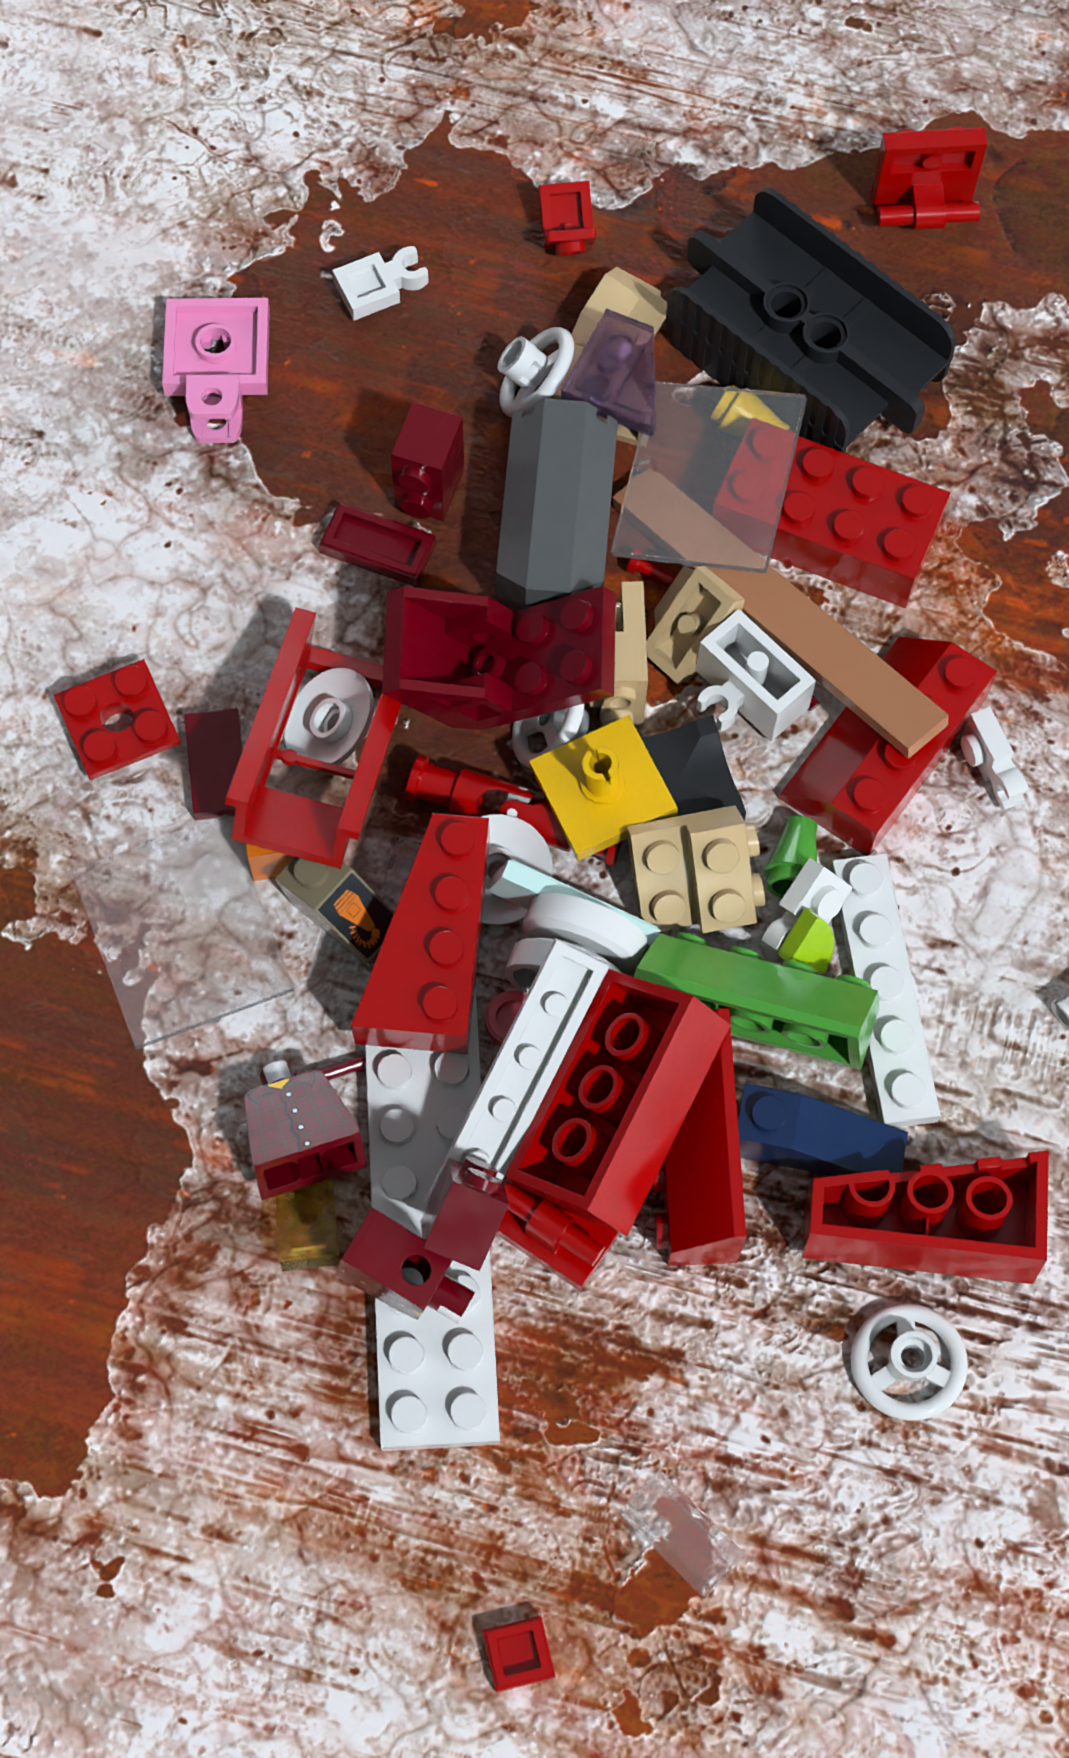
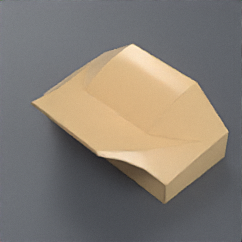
M615 267L604 275L581 311L571 334L574 344L583 347H599L608 354L618 356L620 360L636 350L648 348L666 319L667 301L661 297V291Z
M683 566L654 609L655 629L646 641L647 657L677 684L688 682L698 673L695 670L700 642L736 610L740 609L742 611L745 599L705 566L696 567L695 570Z

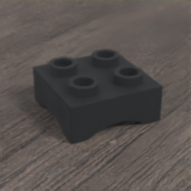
M713 715L694 720L671 731L641 737L677 805V816L736 805L745 821L746 810L731 776Z

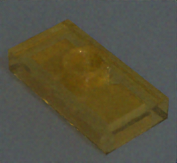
M334 1177L275 1196L279 1260L282 1272L339 1265L340 1253Z

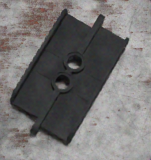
M767 187L756 194L753 211L721 242L703 230H698L689 239L687 250L688 262L702 276L688 289L675 287L668 294L665 329L672 345L684 354V357L689 361H693L699 369L708 373V376L713 380H717L726 390H729L732 385L742 391L747 387L778 419L791 428L789 433L845 453L847 446L880 414L904 433L911 434L921 424L925 410L923 401L917 395L930 382H940L948 374L956 346L953 328L939 313L930 309L923 301L918 300L913 293L905 290L901 284L892 280L888 274L879 270L871 261L863 258V255L850 248V245L837 238L838 236L833 232L825 229V226L812 219V216L799 209V206L795 203H791L782 193ZM778 314L789 315L791 318H783L778 316ZM817 344H823V345H827V346H829V347H831V348H829V349H824V348H820V347H818V346H816V345H817Z

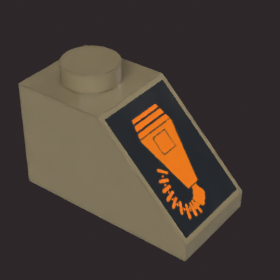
M294 857L275 878L291 904L371 968L377 959L394 911L344 862L341 869Z

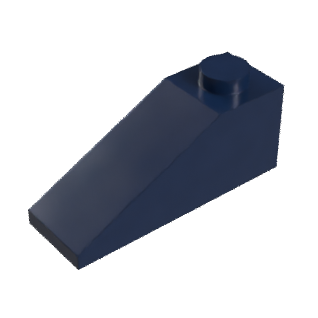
M748 1083L744 1084L737 1111L741 1158L829 1176L889 1170L890 1173L902 1172L908 1137L907 1131L803 1094Z

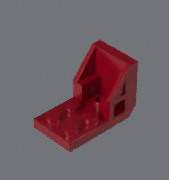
M405 586L387 591L382 694L451 728L485 730L614 696L616 593L601 586L513 611L488 596Z

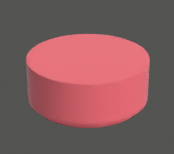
M520 991L502 992L495 996L488 1004L485 1012V1028L489 1038L497 1046L501 1047L527 995L526 993Z

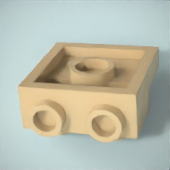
M643 581L621 582L620 602H616L614 696L589 702V708H599L600 727L606 726L627 715L630 716L634 726H643L648 687Z
M736 805L626 826L638 916L640 919L657 926L661 931L698 924L703 934L757 923L755 907L765 905V892L760 874H751L750 857L760 855L759 840L754 824L745 823Z

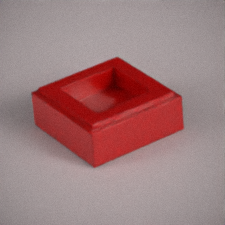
M541 1615L482 1630L496 1693L556 1678Z

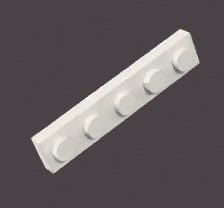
M887 853L833 860L830 867L831 872L853 887L839 911L851 976L867 981L871 985L870 988L878 990L879 1011L866 1053L880 1122L895 1128L938 1122L941 1115Z
M557 938L554 939L425 1197L427 1204L432 1197L448 1158L463 1163L466 1156L476 1158L498 1170L496 1178L503 1180L609 968L608 963Z

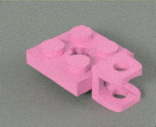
M268 298L166 299L162 386L165 396H186L192 434L198 443L236 442L241 435L243 426L242 395H268L270 321ZM214 340H222L224 347L227 349L220 353H210L203 348H211ZM210 419H224L226 421V424L220 429H211L207 426Z

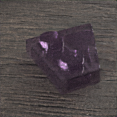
M606 308L561 388V400L588 402L597 408L598 416L607 419L609 415L616 419L618 424L653 437L656 432L654 327Z

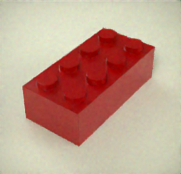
M753 419L716 500L713 519L756 553L906 608L942 522L951 492Z
M608 969L504 1177L541 1201L545 1199L559 1209L628 1236L731 1024L694 995Z

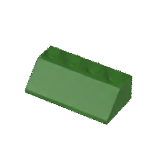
M677 932L675 937L659 933L636 968L634 974L636 978L694 995L711 1010L729 1008L731 1036L850 1068L862 1069L879 1011L878 990L871 989L870 983L861 978L851 975H839L836 980L815 974L816 970L801 962L786 960L782 965L763 961L757 952L744 947L731 946L728 951L707 946L708 943L703 938L685 932Z

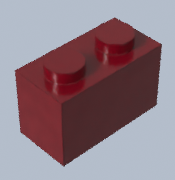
M412 401L391 452L395 507L401 508L406 514L418 519L431 517L444 522L464 472L463 416Z
M469 1156L465 1157L463 1163L448 1158L420 1221L423 1248L480 1272L509 1206L503 1180L496 1178L498 1173L496 1168Z

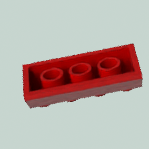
M898 637L882 659L948 714V726L908 759L846 706L781 791L779 799L804 816L813 819L819 826L864 856L871 855L964 730L970 714L977 712L987 699L997 674V670L953 642Z
M729 1008L713 1010L731 1024ZM731 1026L652 1185L653 1193L663 1192L664 1214H655L656 1249H667L668 1266L737 1263L746 1239Z

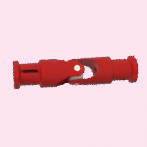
M419 754L416 758L407 782L405 800L413 803L417 799L428 801L448 808L451 815L482 817L492 815L485 807V793L492 790L505 791L509 794L506 802L502 804L499 814L513 816L527 822L541 834L548 846L566 852L571 851L545 797L535 798V794L525 787L466 768L457 772L429 762V757ZM623 841L594 855L603 857L605 864L614 866Z

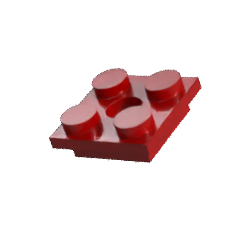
M145 659L54 694V698L89 780L181 744ZM115 714H127L133 718L129 727L123 731L111 732L104 728L106 721Z

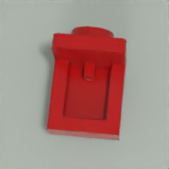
M589 181L539 185L538 193L544 249L556 248L557 256L586 253V245H593L597 239L596 228H593Z

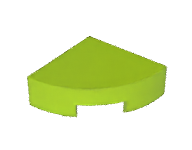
M805 907L777 954L784 961L801 962L811 966L816 972L824 974L834 950L832 929L818 914Z

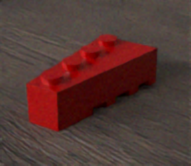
M432 814L353 1018L351 1030L355 1044L468 1054L490 847L489 818Z
M1049 1150L1030 1152L1023 1158L1001 1160L1000 1156L977 1159L973 1164L943 1167L942 1163L920 1165L918 1170L890 1173L889 1170L813 1178L804 1207L801 1258L1033 1284L1047 1261Z

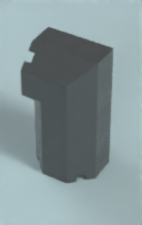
M544 398L534 403L533 412L523 416V408L512 413L496 569V601L513 611L604 586L618 421L609 415L607 416V423L598 419L597 408L588 402Z

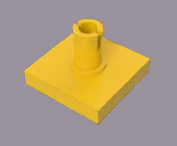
M629 715L529 761L530 769L577 861L627 839L626 826L672 818L678 815L677 805Z

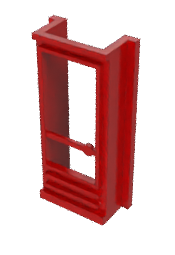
M295 607L227 792L225 805L236 807L232 840L341 869L350 838L354 840L359 839L402 703L381 692L356 770L301 756L291 749L279 750L307 669L325 672L334 668H348L362 675L370 686L380 689L383 687V665L311 646L316 613ZM274 760H282L285 765L297 764L352 779L344 808L265 787Z

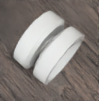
M542 893L531 901L523 921V932L528 938L514 944L505 967V977L516 989L527 994L555 938L608 963V969L630 975L635 973L637 966L642 960L647 946V937L638 926L626 917L603 905L580 897L560 893Z

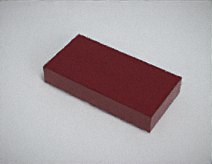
M339 502L319 543L320 554L417 587L437 543L436 535Z
M238 708L184 714L195 821L235 816L236 807L225 805V799L243 751Z

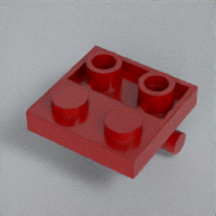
M956 126L943 130L924 131L903 129L897 132L883 133L870 193L872 209L877 210L878 227L912 225L913 230L943 229L946 223L978 222L980 219L979 201H972L987 148L985 127L964 128Z
M507 1181L504 1187L509 1206L496 1235L581 1292L620 1233L559 1209L545 1199L541 1201L515 1183L511 1184Z

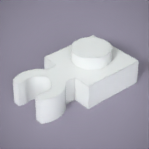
M415 246L400 249L394 255L393 260L384 263L380 253L377 252L332 270L333 281L354 321L400 303V292L398 289L403 288L414 291L425 287L429 283L426 267L419 268L416 271L405 269L418 263Z
M991 707L971 713L961 737V748L967 762L972 767H978L985 782L991 781L995 797L1003 810L1023 803L1024 799L1021 794L1027 793L1029 787L1023 774L1015 767L1011 760L1014 752Z
M809 858L779 902V905L787 911L782 918L775 920L767 928L762 941L779 951L805 907L813 910L829 924L831 919L840 911L844 900L853 887L818 862Z

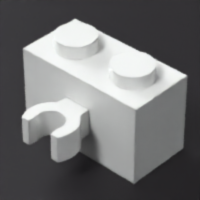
M740 609L736 610L700 642L695 671L711 686L700 693L696 709L701 713L711 704L722 705L726 711L717 718L716 724L720 732L727 730L734 724L737 712L739 711L770 741H773L809 709L816 680Z

